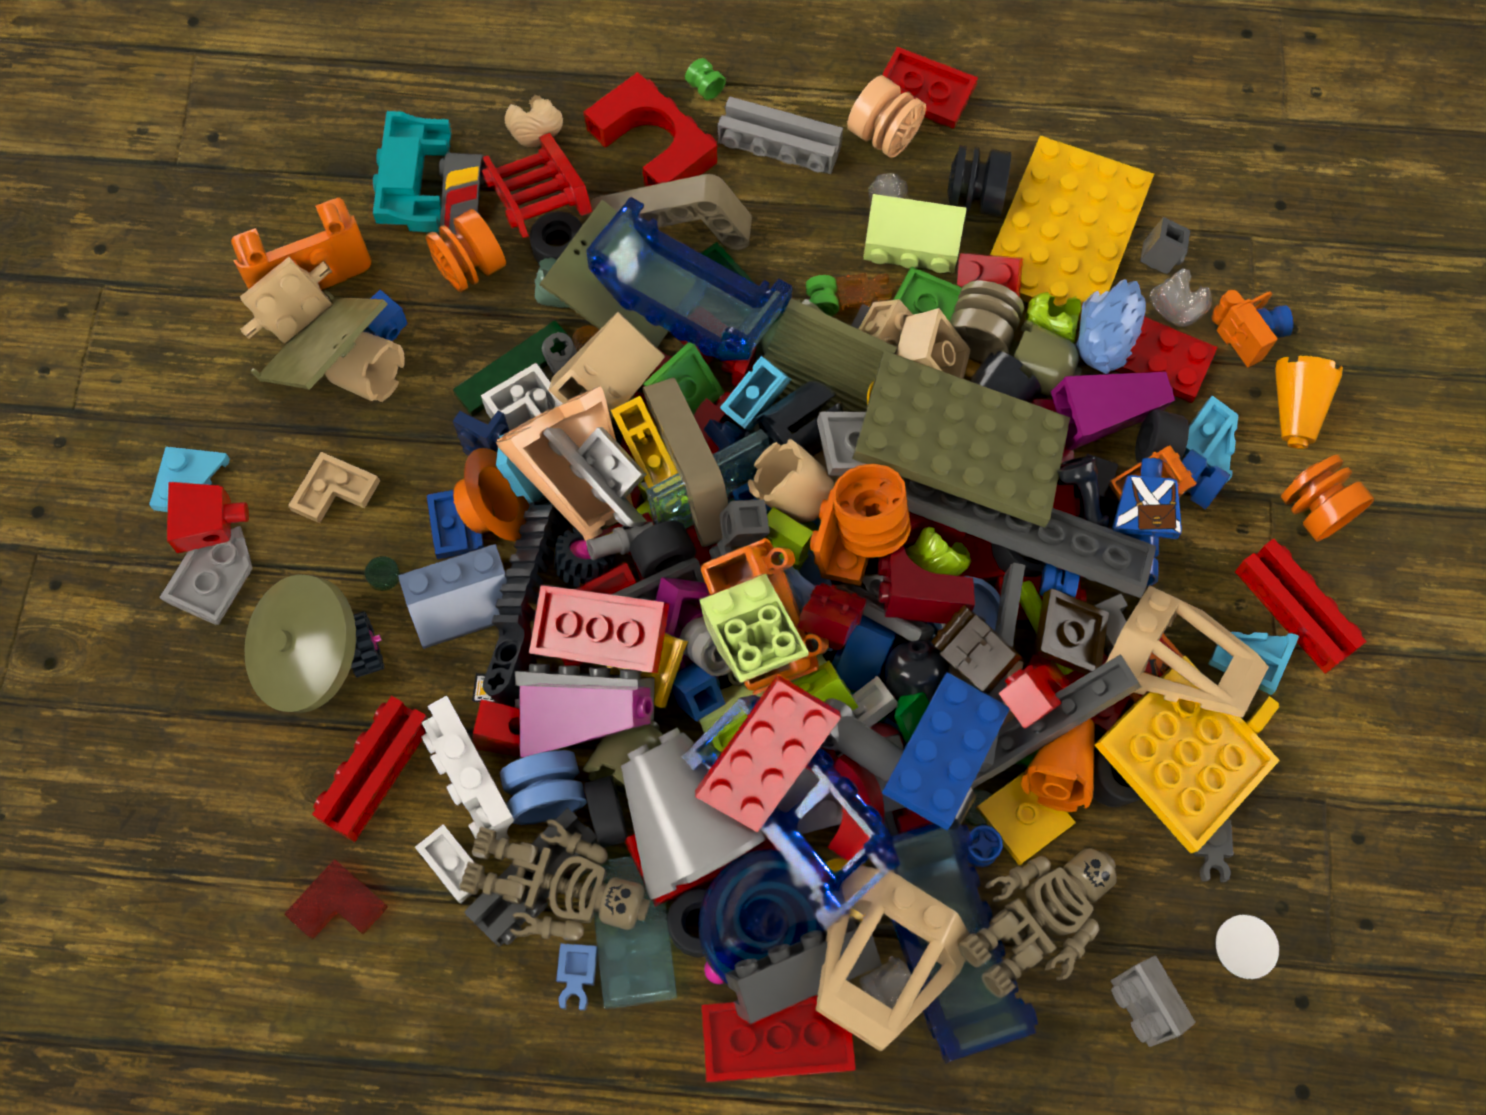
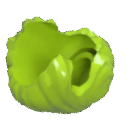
M1049 292L1034 296L1028 303L1025 321L1033 322L1074 343L1079 313L1081 311V300L1075 296L1068 298L1065 304L1055 306L1053 303L1055 297L1049 294Z
M925 527L915 544L905 550L908 557L917 566L937 574L959 576L971 564L970 553L962 543L955 542L952 548L949 547L942 540L941 535L934 531L935 528Z

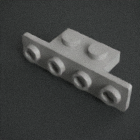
M597 427L580 448L562 429L546 428L543 434L549 440V447L558 455L564 456L571 463V471L579 478L585 479L593 487L591 489L593 495L601 502L607 503L615 511L613 515L619 523L626 527H640L646 523L645 518L632 506L626 497L647 474L603 427Z

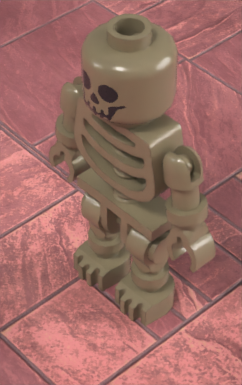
M547 820L549 826H554L558 829L557 833L561 837L555 835L549 838L540 833L544 842L550 845L558 844L567 848L566 852L574 855L576 852L586 857V859L580 856L569 857L560 865L553 876V874H546L552 856L551 849L544 847L539 863L535 865L539 854L537 853L538 847L521 842L520 845L509 843V839L503 837L497 840L496 831L480 827L472 849L473 856L489 859L491 853H493L496 859L503 860L506 857L513 860L512 865L518 868L516 876L508 875L506 880L497 878V874L492 872L485 875L484 866L468 862L462 876V882L460 883L461 891L476 895L480 888L483 889L484 894L491 895L494 892L503 896V900L520 905L528 888L530 890L525 907L534 910L540 889L543 887L546 890L550 889L549 898L553 913L560 920L566 921H553V917L545 916L544 920L532 918L526 913H515L513 916L516 920L523 918L527 921L528 925H532L531 927L526 926L522 931L511 929V933L515 936L527 937L530 934H541L543 939H550V936L564 937L565 940H578L584 933L581 923H591L595 911L599 912V919L602 923L625 930L633 929L638 920L645 921L651 900L644 898V886L619 877L611 878L608 884L604 883L606 871L599 865L607 861V851L596 843L592 845L582 840L583 835L578 833L572 835L564 830L560 823L554 820ZM573 867H578L571 879H564L567 871ZM525 871L535 873L533 881L523 878ZM587 872H591L583 885L581 882L579 883ZM558 893L566 895L565 905L567 911H563L558 907ZM574 897L576 899L579 897V913L573 911ZM588 901H590L589 906L586 909V904Z
M1085 848L1063 868L1059 867L1050 872V861L1044 856H1039L1027 862V865L1022 868L1019 866L1014 867L1010 870L1009 875L997 877L986 884L985 888L993 887L995 883L999 886L1005 885L1001 896L993 898L994 902L1006 899L1016 888L1023 889L1027 886L1026 899L1033 913L1031 915L1019 899L1013 900L1005 906L1006 909L991 919L993 923L987 929L982 928L977 935L975 933L969 934L958 944L963 957L972 966L979 967L992 956L988 950L992 951L998 945V940L1001 938L1004 941L1010 938L1016 943L1012 948L1014 955L1010 959L1006 958L1000 965L993 964L981 975L985 986L992 994L998 998L1006 996L1016 987L1012 981H1016L1021 976L1020 971L1026 967L1028 969L1042 960V955L1051 953L1056 949L1055 945L1042 930V927L1058 936L1076 932L1073 938H1067L1063 943L1064 950L1049 959L1045 966V970L1055 968L1056 962H1063L1061 965L1063 969L1062 974L1056 977L1057 981L1066 979L1071 975L1075 959H1080L1084 955V947L1088 942L1093 941L1099 932L1097 921L1088 919L1094 910L1089 902H1096L1117 882L1116 865L1108 853L1104 851L1099 852L1093 848ZM1037 878L1029 884V880ZM1021 929L1026 933L1023 939L1018 934Z

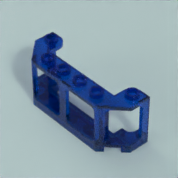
M755 694L740 697L682 756L693 771L702 763L710 770L722 752L708 743L741 710L748 716L761 697ZM819 748L807 766L820 781L788 812H783L776 806L761 829L813 890L808 897L812 902L817 900L822 905V908L814 916L827 930L840 922L859 900L885 876L897 869L901 863L889 831L882 823L883 818L873 806L865 804L857 794L858 789L849 778L841 776L833 767L834 761L831 756ZM830 792L870 838L864 843V847L838 872L830 869L798 830V823ZM870 858L880 871L846 902L842 892L843 883Z

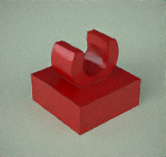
M744 344L740 354L729 349L725 350L721 362H724L721 368L725 372L732 373L734 386H738L749 371H753L752 367L756 363L755 347Z

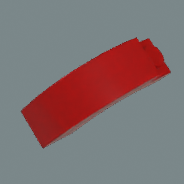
M820 746L805 768L823 779L835 790L840 799L843 812L840 828L828 848L849 863L861 866L875 848L883 829L885 810L879 783L873 773L843 754L841 757H838L834 750Z

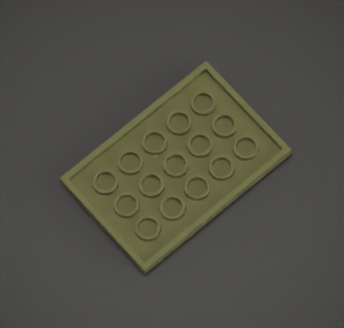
M884 351L852 459L865 464L888 466L904 478L1045 528L1051 517L1059 476L1057 471L1060 470L1070 417Z

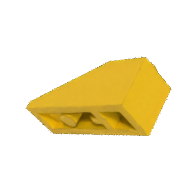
M641 396L612 409L611 412L635 462L647 474L644 480L652 497L655 499L683 485L665 443Z

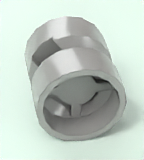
M704 617L693 619L687 623L680 635V639L688 641L684 655L710 675L721 676L730 672L731 669L718 652L706 628Z

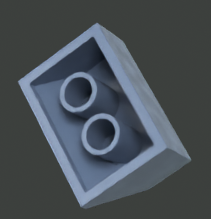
M496 544L398 575L408 610L423 649L495 626L492 623L493 616L500 615L499 609L495 605L498 599H502L503 594L500 592L502 584H506L508 580L505 577L506 572Z

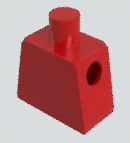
M168 482L167 542L176 553L228 542L231 538V523L249 521L247 503H231L229 495L222 486Z
M481 699L473 731V744L476 749L520 756V734L515 735L511 732L514 730L520 731V709Z

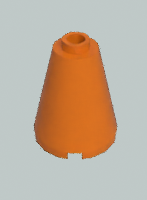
M1091 719L1040 748L1025 770L1021 782L1023 790L1028 796L1030 790L1039 796L1037 801L1039 804L1065 812H1076L1078 806L1085 805V809L1089 807L1093 798L1095 724Z

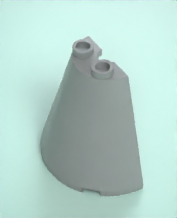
M678 728L658 737L661 745L649 750L647 744L628 753L630 761L621 765L646 892L650 900L677 889L676 885L691 883L716 870L764 841L763 835L767 834V836H770L775 832V828L768 819L760 830L756 832L695 797V789L714 763L684 732L680 734Z

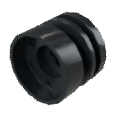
M959 145L958 152L951 164L947 189L950 205L958 206L959 197L966 198L964 208H966V212H969L973 200L978 199L980 200L981 214L1001 217L1009 177L1011 152L991 149L985 163L980 162L979 147H974L971 161L965 160L967 146Z

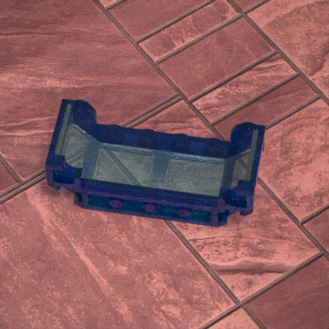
M630 196L586 249L589 270L624 309L628 311L633 310L644 316L650 324L654 326L660 325L667 329L678 340H686L689 343H693L703 354L714 356L721 361L749 360L752 356V350L780 313L786 311L792 297V286L779 278L771 289H769V282L765 280L760 286L752 283L659 231L657 220L652 218L649 222L640 217L639 213L644 208V204Z
M931 824L875 842L873 854L879 870L899 875L956 911L970 934L975 933L977 935L982 928L987 929L990 926L989 922H992L991 919L993 918L990 906L986 900L981 901L977 890L981 886L978 873L974 866L969 867L966 859L969 854L968 847L973 845L967 825H960L956 830H945L936 824ZM891 919L911 976L929 942ZM1001 939L997 941L998 945L992 951L988 950L992 956L981 966L974 967L965 960L960 973L923 1010L929 1032L933 1039L937 1038L945 1064L1036 1034L1034 1026L1038 1025L1035 1010L1031 1003L1025 1004L1022 998L1016 999L1015 993L1019 992L1017 981H1012L1016 986L1006 996L998 998L988 990L982 980L981 975L993 964L1000 965L1003 961L1002 958L1006 956ZM936 961L919 993L942 967V964Z

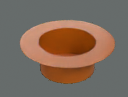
M487 448L476 449L470 453L466 460L464 478L459 480L454 487L453 498L456 510L462 521L472 531L479 534H486L492 531L500 538L516 541L521 538L519 529L521 525H525L526 520L523 516L530 507L524 496L517 497L509 481L502 476L496 467L497 452Z

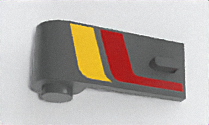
M446 153L445 159H440L439 172L440 176L443 177L440 227L442 225L447 226L455 235L457 233L453 223L454 218L470 209L475 210L477 213L479 212L480 185L485 183L481 170L486 169L482 158L484 157L483 154Z

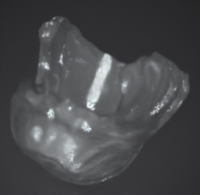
M1184 268L1176 272L1171 279L1168 278L1163 284L1153 288L1150 293V300L1154 309L1166 320L1178 327H1185L1197 322L1209 311L1212 305L1209 287L1203 288L1200 286L1198 291L1191 292L1189 281L1192 276L1190 270Z

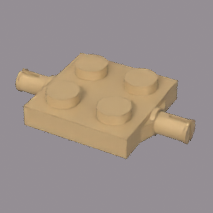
M290 257L286 258L240 296L242 302L252 311L255 317L244 327L240 328L241 332L250 339L264 327L266 330L273 332L284 344L333 305L330 299L321 291L318 284L319 281L332 272L330 267L322 261L321 264L309 273L300 268Z

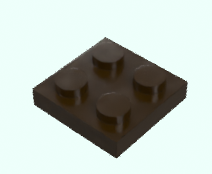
M1052 588L1045 591L1034 655L1081 674H1089L1102 666L1109 612Z

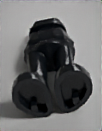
M1095 456L1079 457L1062 462L1060 470L1057 471L1061 482L1067 484L1074 483L1079 486L1083 502V518L1081 519L1111 529L1109 524L1110 518L1107 512H1102L1100 509L1098 464Z

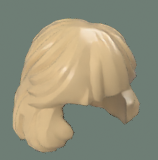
M534 95L529 101L531 106L530 112H525L519 106L511 104L505 114L507 129L525 147L540 146L539 136L550 133L554 137L559 133L563 124L561 111L552 106V102L549 99H541L539 95Z

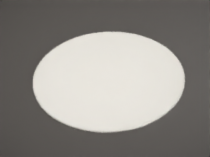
M1250 915L1234 916L1222 924L1216 936V951L1220 961L1227 970L1238 977L1246 979L1263 977L1277 963L1279 956L1278 940L1273 930L1259 918Z

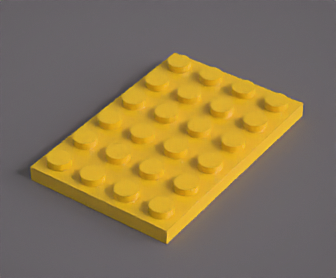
M1040 135L990 254L1023 258L1020 299L1029 303L1034 296L1049 292V294L1055 297L1053 302L1055 306L1065 304L1068 298L1076 296L1081 300L1080 321L1083 302L1096 291H1099V296L1106 291L1109 292L1154 174Z

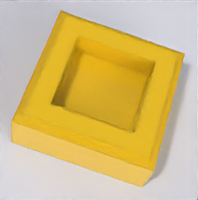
M1270 696L1256 709L1247 721V725L1256 735L1265 727L1280 707L1278 706L1279 703Z

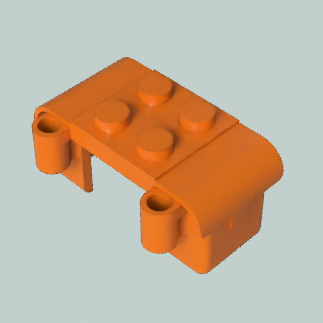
M335 198L316 205L325 231L270 252H265L256 228L233 236L231 243L237 257L233 261L247 288L250 289L288 257L309 273L324 261L332 272L318 282L321 290L367 271L371 266L372 260L354 215L350 216L343 199Z
M767 538L722 555L701 566V573L710 595L766 574L809 652V655L744 681L746 688L753 691L754 695L766 691L777 674L788 681H792L819 670L817 655L824 653L829 646L827 639L814 634L809 635L808 632L797 628L801 614L783 571L793 566L795 555L788 548H774ZM780 553L784 555V562L780 564L778 559ZM813 639H816L819 646L817 650L813 648Z

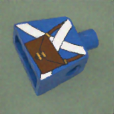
M1144 458L1142 459L1141 476H1127L1112 527L1113 531L1127 535L1178 539L1181 535L1182 525L1178 484L1176 479L1161 478L1163 460Z

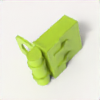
M773 507L767 514L770 533L765 538L771 542L774 548H788L792 550L795 555L793 568L799 572L809 556L807 554L813 531L817 530V527L813 522L798 523ZM780 553L779 556L782 560L784 559L783 553Z

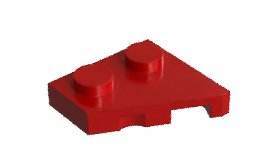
M959 253L957 285L962 288L969 282L989 281L1009 288L1020 297L1023 258Z

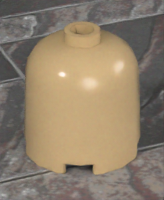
M363 331L354 341L356 345L344 358L340 356L325 372V375L331 383L370 401L377 400L383 402L392 395L399 384V381L394 379L398 367H404V352L401 345Z
M789 439L788 443L784 445H779L775 442L763 451L754 463V467L758 469L754 476V481L748 480L749 491L759 500L764 499L767 506L770 508L775 507L798 523H808L817 519L822 501L824 499L828 500L830 490L834 488L833 477L828 475V470L792 439Z

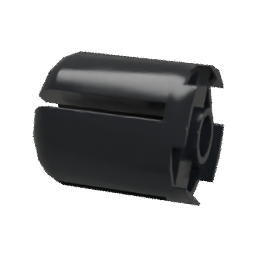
M809 381L754 417L753 424L758 421L759 428L763 434L758 439L763 449L766 450L775 442L779 445H784L788 443L789 439H792L812 457L823 450L817 418L792 435L790 430L828 404L837 394L820 381ZM841 401L826 412H847Z

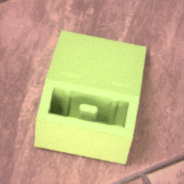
M766 574L699 600L706 628L718 652L740 683L809 655L804 642Z

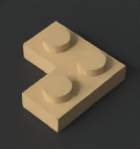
M320 452L288 507L291 511L320 523L336 496L365 508L380 480L378 476Z

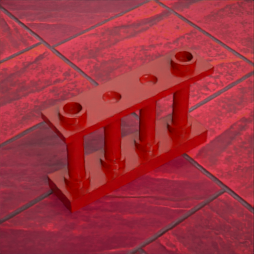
M550 133L539 136L542 148L538 149V153L495 168L488 155L482 157L486 169L481 170L488 188L493 186L506 208L505 215L511 229L517 227L522 238L528 236L524 223L525 220L562 206H575L581 216L593 212L585 184ZM543 164L544 166L536 170L527 172L525 174L519 175L517 177L508 179L506 181L502 180L504 178L529 170ZM550 177L552 178V180L536 185L534 187L528 188L512 195L510 193L512 191L521 189L523 187L540 182ZM554 192H561L558 195L549 197L547 199L541 200L539 202L533 203L523 208L518 207L519 205L544 197Z

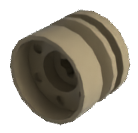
M973 281L962 287L950 323L971 349L969 359L983 363L991 352L994 355L997 351L1009 354L1015 337L1014 332L1019 325V320L1024 311L1023 301L1009 288L989 281Z

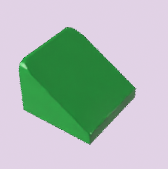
M923 692L901 696L898 700L894 718L906 743L909 742L929 705L927 696Z

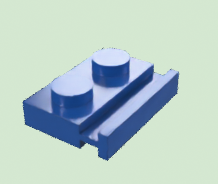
M454 490L426 495L437 559L463 555L473 550L485 548L483 535L472 531L460 518L454 504Z

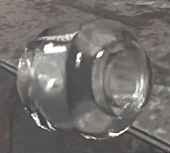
M893 173L877 176L868 189L870 210L873 194L909 199L906 181Z

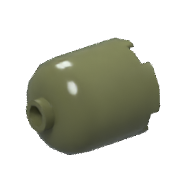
M1026 320L1020 328L1024 332L1020 342L1013 341L1009 355L1023 364L1020 370L1029 379L1032 375L1037 378L1041 385V395L1052 397L1051 391L1065 376H1080L1082 368L1077 367L1079 362L1078 348L1070 340L1033 322Z
M650 720V724L604 736L582 769L584 772H590L587 780L592 781L612 776L618 794L627 797L621 765L630 761L628 753L647 744L649 750L661 745L658 737L663 734L659 731V725Z

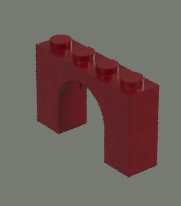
M909 512L911 532L907 541L897 551L880 557L878 562V575L883 576V582H881L879 588V602L884 603V617H898L905 620L947 624L953 617L954 612H958L963 605H966L973 611L975 607L973 578L926 571L911 561L905 552V548L915 544L925 527L935 528L934 531L941 535L942 540L948 546H953L955 542L963 543L966 533Z

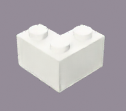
M537 363L481 395L488 416L492 419L498 410L503 412L510 431L535 416L563 404L548 391L550 381Z

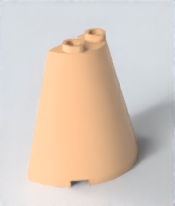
M601 386L535 416L507 432L496 442L498 448L578 530L585 541L600 535L603 532L602 526H610L618 522L613 515L615 511L607 503L601 502L593 495L591 491L593 487L585 479L579 478L571 471V463L564 456L558 455L549 447V440L543 432L546 428H560L580 448L597 427H603L616 441L604 391ZM629 494L626 497V499L632 504L631 496Z

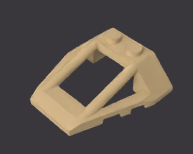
M1150 585L1124 625L1106 661L1107 663L1118 655H1122L1142 686L1133 693L1145 695L1146 691L1164 695L1163 700L1177 702L1178 698L1200 703V708L1238 717H1244L1269 668L1254 650L1203 610ZM1177 615L1181 616L1233 657L1218 685L1159 641L1167 626L1171 627ZM1151 653L1199 689L1143 673Z
M850 864L832 896L831 908L833 910L831 924L827 930L826 941L828 944L825 964L822 965L816 1011L881 1051L960 973L966 959L961 954L958 944L970 933L956 911L899 875L889 871ZM851 908L865 916L840 958ZM883 914L929 942L893 1009L846 980ZM936 961L942 964V967L919 993Z

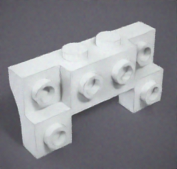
M445 696L428 705L433 717L422 722L427 733L421 737L431 754L436 752V754L430 757L439 774L442 775L445 772L448 774L452 784L448 785L447 789L456 805L463 803L474 820L468 826L475 839L480 827L496 831L497 840H500L501 837L509 839L507 829L513 823L514 818L450 700Z

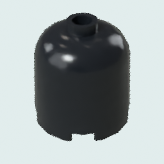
M997 351L995 355L991 352L969 379L970 382L1031 403L1041 393V385L1037 378L1032 375L1029 379L1020 370L1023 364L1002 351Z
M927 640L905 641L897 645L888 654L885 665L884 685L897 702L901 696L923 692L930 703L946 672L952 675V665L941 655L942 652L932 642ZM895 708L886 716L897 724L894 718L896 712Z

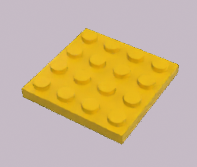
M1186 655L1182 657V659L1196 668ZM1171 667L1160 677L1199 689ZM1147 691L1094 745L1191 854L1200 850L1280 760L1241 717L1200 708V703L1178 698L1177 702L1163 700L1164 695Z

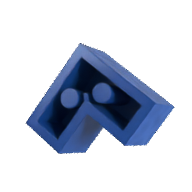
M862 615L859 626L855 627L847 639L845 648L837 650L832 665L836 668L840 679L845 682L849 689L856 692L878 676L880 679L888 654L893 650L900 635Z

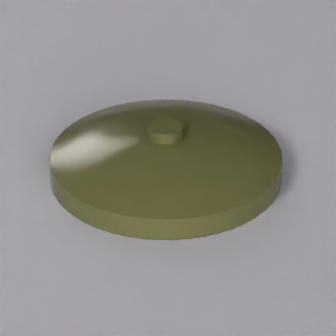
M304 574L293 575L274 584L256 605L246 632L244 647L245 665L253 689L260 699L270 707L284 712H309L327 703L344 683L354 658L356 627L352 609L343 592L332 582L324 578Z

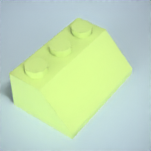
M873 194L863 260H869L877 264L902 265L905 268H911L912 266L914 268L933 270L937 273H954L966 208Z

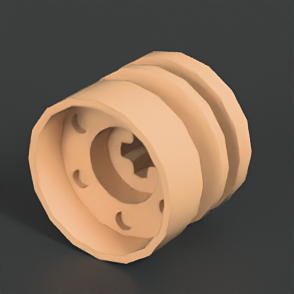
M881 75L873 79L859 95L848 118V130L866 142L872 140V144L876 149H882L885 155L893 158L906 148L917 133L926 112V104L918 98L914 99V96L909 92L901 94V88L897 84Z

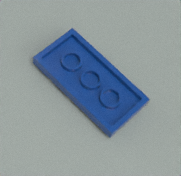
M946 672L881 793L941 828L948 830L1010 710L1009 707Z

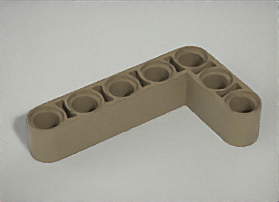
M704 174L599 196L590 201L592 211L603 200L642 231L701 219L727 248L742 250L749 245L752 216L727 184L716 175Z
M672 377L643 387L649 411L685 486L698 540L702 548L716 544L723 539L719 514L729 504L720 469L676 379Z

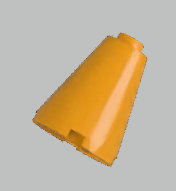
M1298 356V362H1288L1289 357H1284L1277 360L1275 368L1282 440L1288 442L1289 447L1306 449L1308 444L1316 442L1341 380L1343 367L1340 366L1336 369V362L1320 357Z

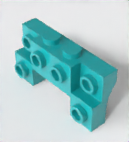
M402 111L386 112L382 148H378L376 154L379 170L378 174L373 176V189L375 192L373 216L376 224H403L408 226L409 231L439 232L441 218L440 196H421L420 191L425 155L446 156V153H449L452 130L448 119L420 118Z

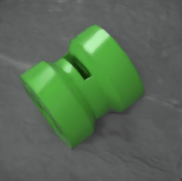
M705 58L694 61L685 74V80L692 87H697L698 93L705 100H712L717 97L726 84L725 77L719 71H713V66Z
M818 275L808 279L806 282V294L810 297L809 301L826 315H835L839 311V301L835 296L837 292L835 278L829 275Z

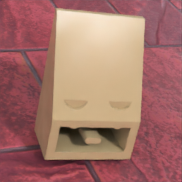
M617 312L552 377L548 391L564 404L569 399L601 386L604 391L610 418L612 419L614 416L611 410L628 402L665 358V355Z

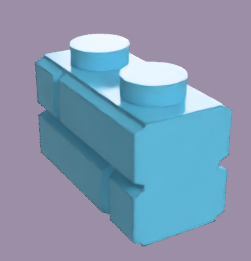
M762 356L753 365V371H749L720 407L722 411L739 425L750 431L758 423L757 421L753 424V418L770 408L792 380Z

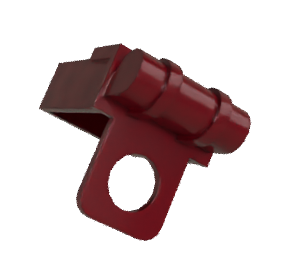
M821 583L820 586L817 585L811 592L810 600L802 609L797 628L827 639L829 648L840 650L855 627L859 626L867 599L859 597L856 593L851 594L840 590L835 585L830 586Z

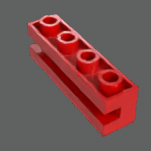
M1274 538L1266 543L1258 553H1253L1244 559L1236 569L1235 573L1289 634L1299 636L1297 643L1324 674H1327L1367 642L1363 638L1358 626L1345 618L1339 611L1336 602L1317 587L1312 575L1302 570L1293 560L1290 551L1285 546L1280 545Z
M392 695L387 703L384 702L377 708L373 717V724L367 732L364 731L359 735L354 744V752L348 761H343L338 766L334 774V782L328 791H323L314 803L315 810L311 814L319 822L354 843L423 740L421 736L427 733L422 722L427 720L428 717L416 709H409L402 701Z

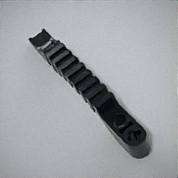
M544 495L538 501L530 502V510L525 511L523 516L526 522L525 525L520 526L519 533L521 538L516 540L514 545L517 551L516 554L511 555L509 561L512 567L507 569L505 574L508 580L506 584H502L500 589L503 596L502 599L497 600L495 605L499 609L500 615H494L492 623L499 630V639L483 681V690L498 704L514 708L515 699H520V686L515 685V672L529 670V664H537L535 654L529 653L532 638L529 624L531 621H535L536 611L528 604H538L539 595L533 590V587L540 588L544 584V580L537 573H547L549 566L542 559L552 560L554 552L548 546L556 547L557 536H564V532L568 530L555 516L556 512L564 521L568 520Z

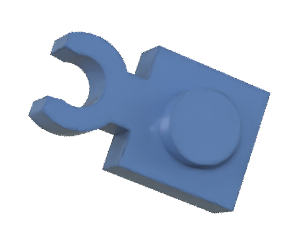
M560 944L556 981L558 983H567L566 988L559 996V1006L561 1009L566 1010L568 998L572 995H577L580 998V1011L586 1010L588 998L583 991V985H594L597 946Z

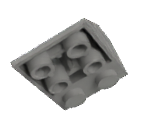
M1156 955L1110 980L1114 986L1111 991L1116 1002L1121 1008L1126 1007L1134 1020L1131 1022L1134 1033L1141 1042L1146 1041L1149 1047L1180 1036L1196 1023Z

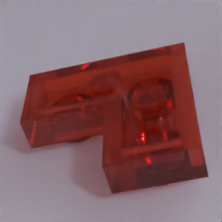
M334 859L284 915L309 938L314 939L337 912L359 932L365 934L388 906Z

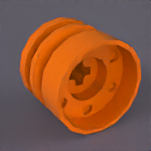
M473 209L454 218L453 223L456 235L444 225L439 227L441 238L433 231L426 235V241L434 263L444 278L460 293L468 289L466 279L473 285L478 283L479 279L475 267H478L485 275L490 276L506 266L505 256L494 234L482 217Z
M1333 455L1307 468L1293 480L1292 484L1281 495V499L1286 505L1297 501L1291 508L1294 515L1309 509L1311 510V513L1304 520L1303 526L1316 542L1329 537L1366 510L1375 500L1361 481L1344 487L1343 484L1350 477L1352 471L1349 467L1337 471L1343 464V460L1339 455Z
M866 464L847 470L837 479L832 490L833 505L837 517L839 536L845 548L856 555L868 558L882 557L897 551L907 541L911 532L906 487L900 474L888 466Z

